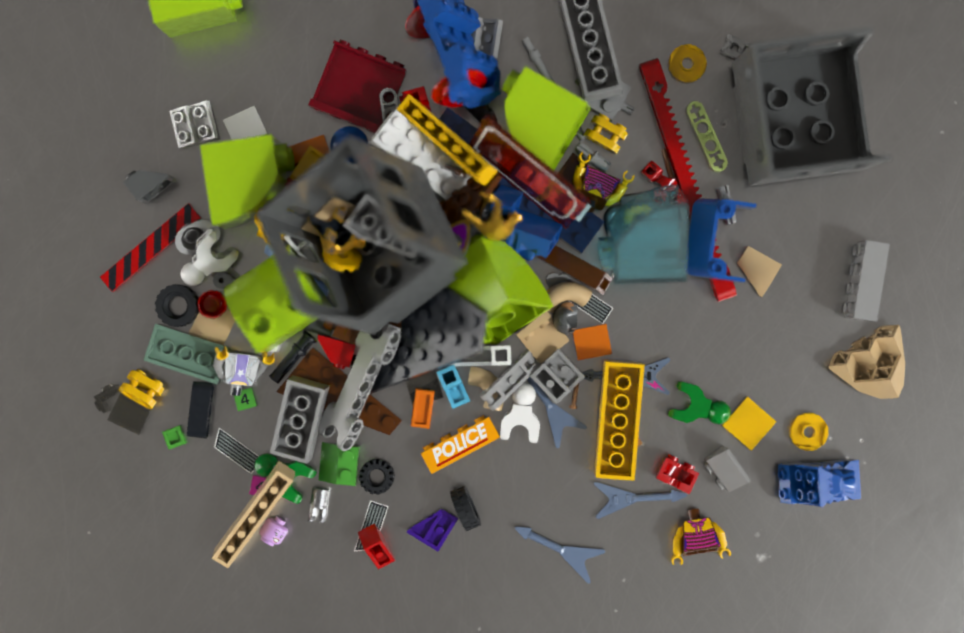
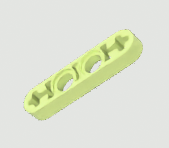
M698 101L691 102L686 107V115L709 167L714 172H721L726 169L728 164L725 153L704 106ZM693 105L695 108L699 107L700 109L697 112L699 118L702 115L704 117V119H700L696 123L694 122V120L697 119L696 114H691L690 112ZM699 123L707 124L708 131L706 133L698 131ZM708 140L715 142V150L709 151L706 149L705 144ZM719 151L720 154L716 156L718 160L723 161L721 168L714 166L713 163L716 162L714 156L710 158L709 155Z

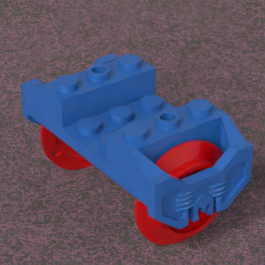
M412 0L414 10L405 22L406 32L414 38H431L445 69L444 74L446 77L440 80L432 90L431 96L433 101L447 107L466 106L472 108L487 105L501 94V72L498 68V61L492 55L477 51L474 39L470 35L481 26L477 11L467 6L464 0Z

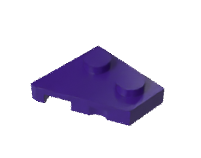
M441 508L409 528L406 533L438 552L457 522L458 517Z

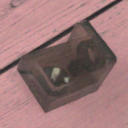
M110 383L101 388V393L94 396L96 400L94 403L99 411L103 413L111 411L106 400L120 392L118 390L120 388L119 384L112 386Z

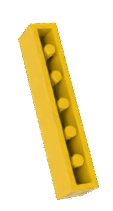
M410 94L397 108L402 115L484 186L498 171Z

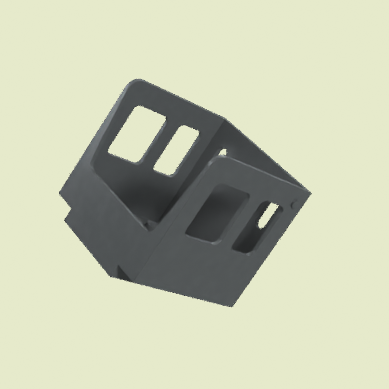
M873 28L753 43L732 63L743 161L747 168L749 186L863 171L891 160V156L873 155L870 151L859 72L858 53L874 33ZM846 38L841 42L808 46L814 42ZM790 46L784 50L763 52L770 48Z
M348 136L257 213L296 309L303 315L375 334L390 321L399 323L456 279L454 272L467 263L423 168L352 136ZM349 157H355L359 167L345 160ZM365 194H371L390 234L396 240L403 242L419 253L414 259L366 241L363 248L353 247L362 256L360 267L353 272H349V269L337 271L326 265L324 258H322L324 249L321 237L305 231L301 227L308 221V217L314 216L333 197L357 206ZM296 205L309 211L305 214H298L287 210V208ZM396 214L413 230L403 227L400 224ZM281 234L308 243L316 262L290 254L286 249ZM295 269L321 277L325 281L336 308L310 301L305 295Z

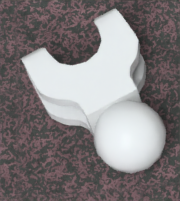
M208 229L197 239L196 254L192 257V262H188L181 269V279L189 286H197L202 283L205 275L208 276L212 272L226 271L236 261L239 252L233 247H229L220 253L212 251L211 247L217 237L213 229Z
M523 383L511 394L513 405L511 410L506 412L501 419L500 438L501 440H508L511 429L516 425H523L529 431V441L537 443L540 422L532 412V403L535 400L536 391L530 384Z

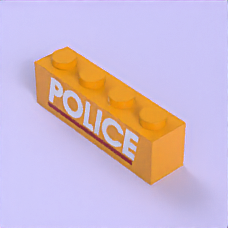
M482 415L474 419L475 423L468 427L465 424L457 429L458 433L452 436L448 433L440 438L441 442L435 445L431 442L424 446V451L421 452V455L431 474L500 438L490 417L487 416L485 418Z

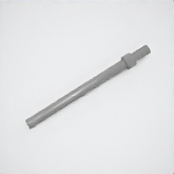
M528 37L523 39L522 43L529 53L528 57L531 62L534 61L543 77L555 83L542 62L538 49L535 50ZM580 127L576 135L581 141L586 137L583 136L584 132Z

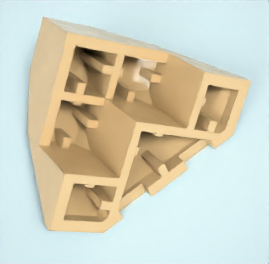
M900 325L881 326L875 329V334L867 339L864 336L853 342L850 349L846 351L840 350L834 354L828 366L829 369L857 391L879 399L899 398L904 386L905 357Z

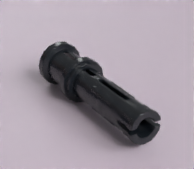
M304 330L302 332L301 338L292 344L291 351L269 375L277 384L280 383L297 360L307 354L306 351L311 345L317 342L307 331Z

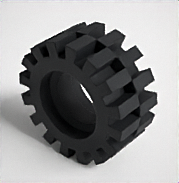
M372 459L363 465L359 473L361 487L366 492H370V494L380 495L390 489L394 481V470L385 460ZM378 469L383 472V482L374 484L370 481L369 474L372 470Z

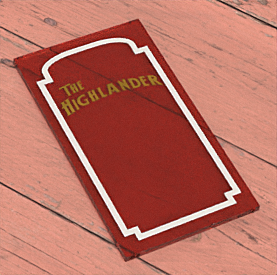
M484 117L468 145L476 152L482 154V157L498 170L497 173L511 185L523 192L527 198L555 221L563 224L562 226L565 229L569 228L573 220L589 204L590 199L490 117Z

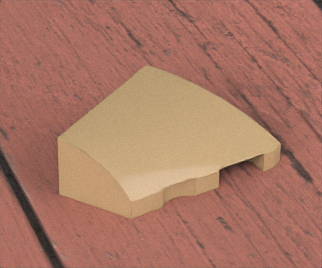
M750 246L745 247L737 261V265L744 272L747 280L753 285L760 297H763L782 264Z

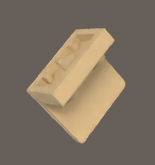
M548 311L534 319L516 334L540 364L548 359L558 348L560 349L569 342V338L566 335L557 331L553 324V318Z

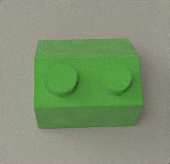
M322 442L318 480L338 485L356 486L360 445H353L349 450L342 451L337 447V443Z

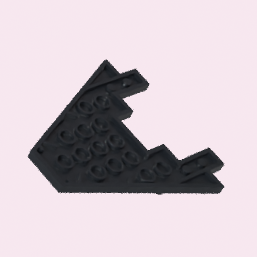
M447 285L402 320L401 337L396 353L390 363L382 364L369 394L481 354L483 351L487 312ZM353 354L351 368L357 357V355Z

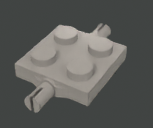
M577 76L575 82L580 85L579 79H578V76ZM622 82L623 94L588 102L591 110L607 116L610 121L613 120L616 113L621 109L631 115L635 108L625 103L626 96L631 87Z

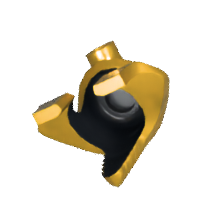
M481 191L479 195L484 199V202L480 208L479 220L466 210L463 211V216L488 239L494 241L504 240L512 234L514 226L518 221L521 222L523 218L515 211L512 214L507 213L501 216V202L492 194L487 195ZM492 202H493V203H494V209H493V212L491 213L490 208H491V205H492Z
M345 206L341 207V209L336 207L333 217L327 222L313 216L307 218L310 225L320 235L322 246L326 253L340 254L351 250L353 247L363 248L366 244V240L357 238L343 226L348 219Z

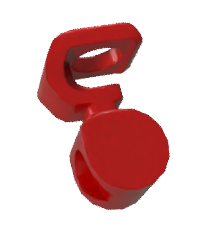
M652 160L640 171L650 183L656 182L661 186L664 197L678 184L675 179L663 176V170Z

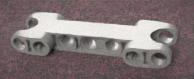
M394 327L387 329L382 336L381 329L375 334L359 331L355 341L356 346L360 349L337 402L330 403L322 416L319 426L320 435L324 438H330L337 431V447L342 451L352 448L363 428V421L359 419V416L382 364L390 363L396 353L401 334Z

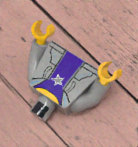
M224 346V350L219 351V348L215 347L216 355L213 367L222 382L231 384L229 394L241 396L242 385L252 386L253 382L258 380L268 365L274 363L275 357L274 353L267 357V352H263V358H261L257 353L229 351L226 346Z

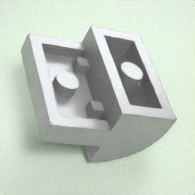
M479 17L481 26L470 34L474 39L475 48L477 51L492 55L497 59L503 21Z
M558 348L530 377L558 404L585 378V375Z

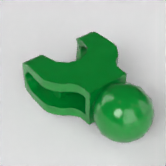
M682 381L677 382V389L689 395L690 405L684 410H669V417L685 423L693 422L697 418H708L710 422L718 425L724 424L729 420L731 410L726 402L707 399L699 386Z
M261 454L255 460V470L257 474L267 478L279 461L273 454ZM280 460V462L295 471L294 478L300 475L313 478L317 474L316 469L306 463L295 460L285 463ZM291 483L282 497L299 504L302 501V494L293 488Z

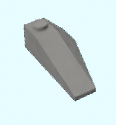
M365 194L343 225L357 238L372 242L415 259L419 253L403 242L396 240L390 234L371 194ZM396 214L400 224L403 227L413 230Z

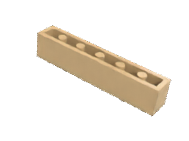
M280 461L276 464L215 547L212 555L213 560L226 568L230 567L293 482L295 476L293 469Z

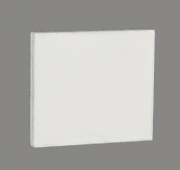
M255 106L223 120L232 140L267 135Z

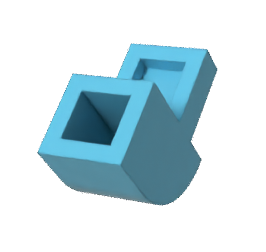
M455 365L436 372L452 409L471 402Z

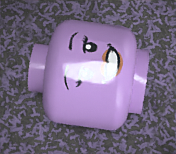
M278 516L275 519L267 518L259 531L260 539L270 546L281 544L288 532V528L285 526L286 521Z

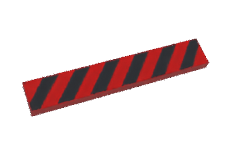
M190 203L186 204L101 275V280L114 292L173 243L176 234L185 224L196 222L201 219V216Z

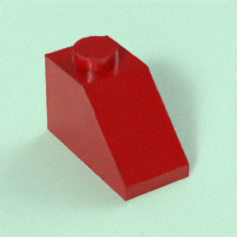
M318 333L317 339L330 362L334 363L333 366L340 369H345V366L350 368L356 345Z
M375 524L358 532L363 549L378 569L395 561L382 533Z

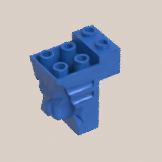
M501 185L497 191L494 190L492 193L502 204L501 216L507 213L512 214L515 211L523 220L521 222L518 221L509 237L500 241L506 242L527 261L533 260L535 255L547 258L559 240L563 224L519 209L523 192ZM492 202V205H491V208H490L491 213L493 212V209H494V203H493V202Z
M841 459L814 463L792 462L778 464L777 475L779 478L780 503L824 507L826 503L831 504L832 502L848 499H861L859 460Z

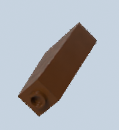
M556 245L547 258L540 255L537 256L541 261L569 275L601 295H604L612 281V278L603 270Z

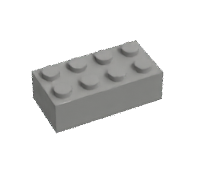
M865 240L854 245L853 256H855V259L849 271V274L852 275L851 283H848L846 294H849L848 301L844 303L843 307L845 318L877 322L890 244Z
M294 375L287 379L270 454L306 464L313 458L330 385Z

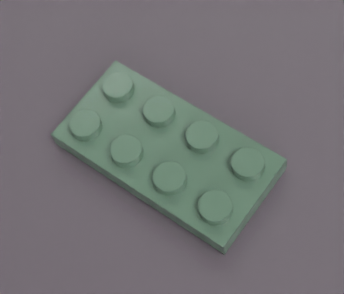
M155 324L144 361L218 384L220 378H218L213 367L216 355L215 347H218L219 351L224 350V345Z

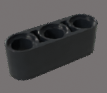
M193 382L187 425L188 437L208 438L214 383Z

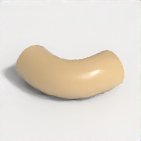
M561 282L553 285L547 290V293L554 307L548 311L554 313L557 307L564 301H572L583 307L589 301L592 290L576 282Z
M471 366L468 385L477 386L484 391L498 378L488 370ZM496 392L492 395L494 399L498 397ZM485 400L483 408L490 409L488 407L489 404ZM503 403L496 409L497 411H502Z

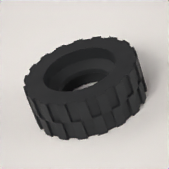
M173 284L166 286L157 295L155 312H157L158 318L164 324L173 327H183L192 323L197 318L199 313L197 308L198 296L190 287ZM175 296L184 298L187 303L186 311L181 315H174L168 309L170 299Z
M466 486L451 491L450 496L465 531L481 526L478 512Z

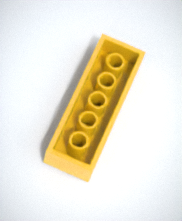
M604 359L594 468L596 478L635 481L645 367L643 362Z

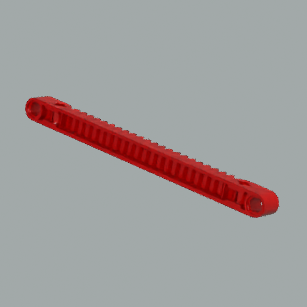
M655 58L640 63L639 70L690 221L693 203L701 198L702 194H696L700 188L694 187L697 180L691 179L695 173L689 172L692 165L686 164L690 158L684 157L687 150L681 149L685 143H680L679 140L682 138V135L676 134L680 128H674V125L678 122L672 120L675 113H669L673 108L672 106H667L670 98H664V94L668 89L667 81L659 59ZM655 84L657 87L661 86L659 93L657 90H653ZM714 246L713 258L722 256L721 253L715 252L719 249V246ZM727 266L726 275L731 276L730 270ZM709 278L717 302L737 296L733 282Z

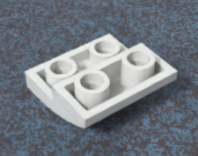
M205 100L169 111L179 148L219 138L210 101Z

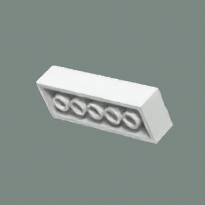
M397 110L389 114L368 142V144L422 167L439 202H445L452 196V192L456 189L460 190L466 185L467 180L472 177L468 174L465 177L454 175V171L445 168V165L462 167Z

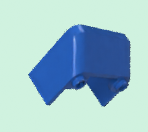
M701 198L696 200L691 211L684 259L685 272L690 276L737 283L745 282L746 278L727 276L725 261L720 258H713L718 219L733 217L736 208L751 210L756 208L757 204L728 199Z

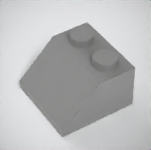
M723 445L704 458L706 461L704 466L710 474L714 473L718 478L716 483L721 490L726 489L728 492H731L751 481L731 451Z

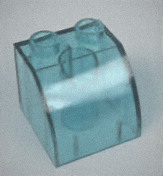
M678 185L657 187L635 196L623 205L608 223V237H598V260L601 261V270L611 271L614 284L687 282L688 203Z

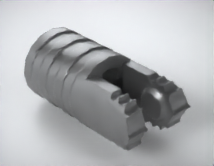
M312 487L307 522L314 521L316 509H320L319 523L325 522L329 489Z

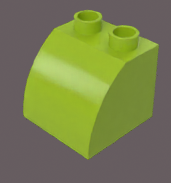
M148 0L154 24L170 38L236 22L235 10L243 8L242 0Z
M526 66L522 73L513 69L501 89L508 95L505 100V113L511 135L524 154L552 175L590 112L591 107L584 100Z
M272 134L200 145L212 225L229 229L249 223L254 220V215L259 209L264 208L282 193L288 182L286 171L295 169L292 147H288L287 143L280 142Z
M483 234L470 238L468 249L464 254L467 263L454 272L456 279L449 286L487 312L483 344L498 345L554 307L531 267L506 242L487 239Z
M290 244L286 245V249L290 254L299 257ZM274 255L223 289L226 302L234 319L257 353L271 351L317 320V318L303 315L294 306ZM295 269L306 297L312 302L333 307L310 273Z

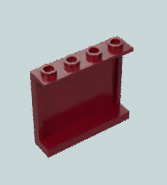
M341 39L339 42L334 40L333 49L313 99H310L308 106L376 133L383 123L380 93L386 88H391L398 96L407 70L399 62L394 61L393 64L387 62V58L382 55L376 54L372 56L368 54V50L362 47L355 49L350 47L351 44ZM387 93L384 96V101L387 103L394 100L392 93Z

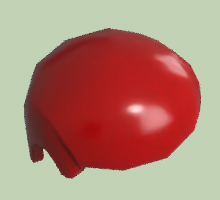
M208 290L203 292L198 298L197 308L205 318L216 319L226 312L227 302L221 292Z

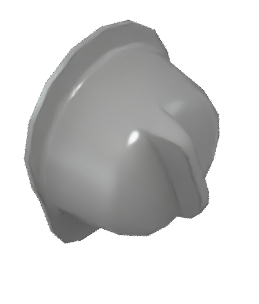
M207 219L185 224L175 236L176 248L185 255L195 254L197 239L208 229H213L217 237L213 243L214 245L220 238V229L212 225V221Z

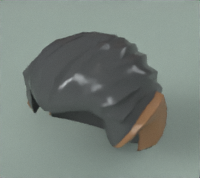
M574 302L561 304L553 313V324L557 331L564 335L574 333L575 330L572 329L577 328L578 307Z

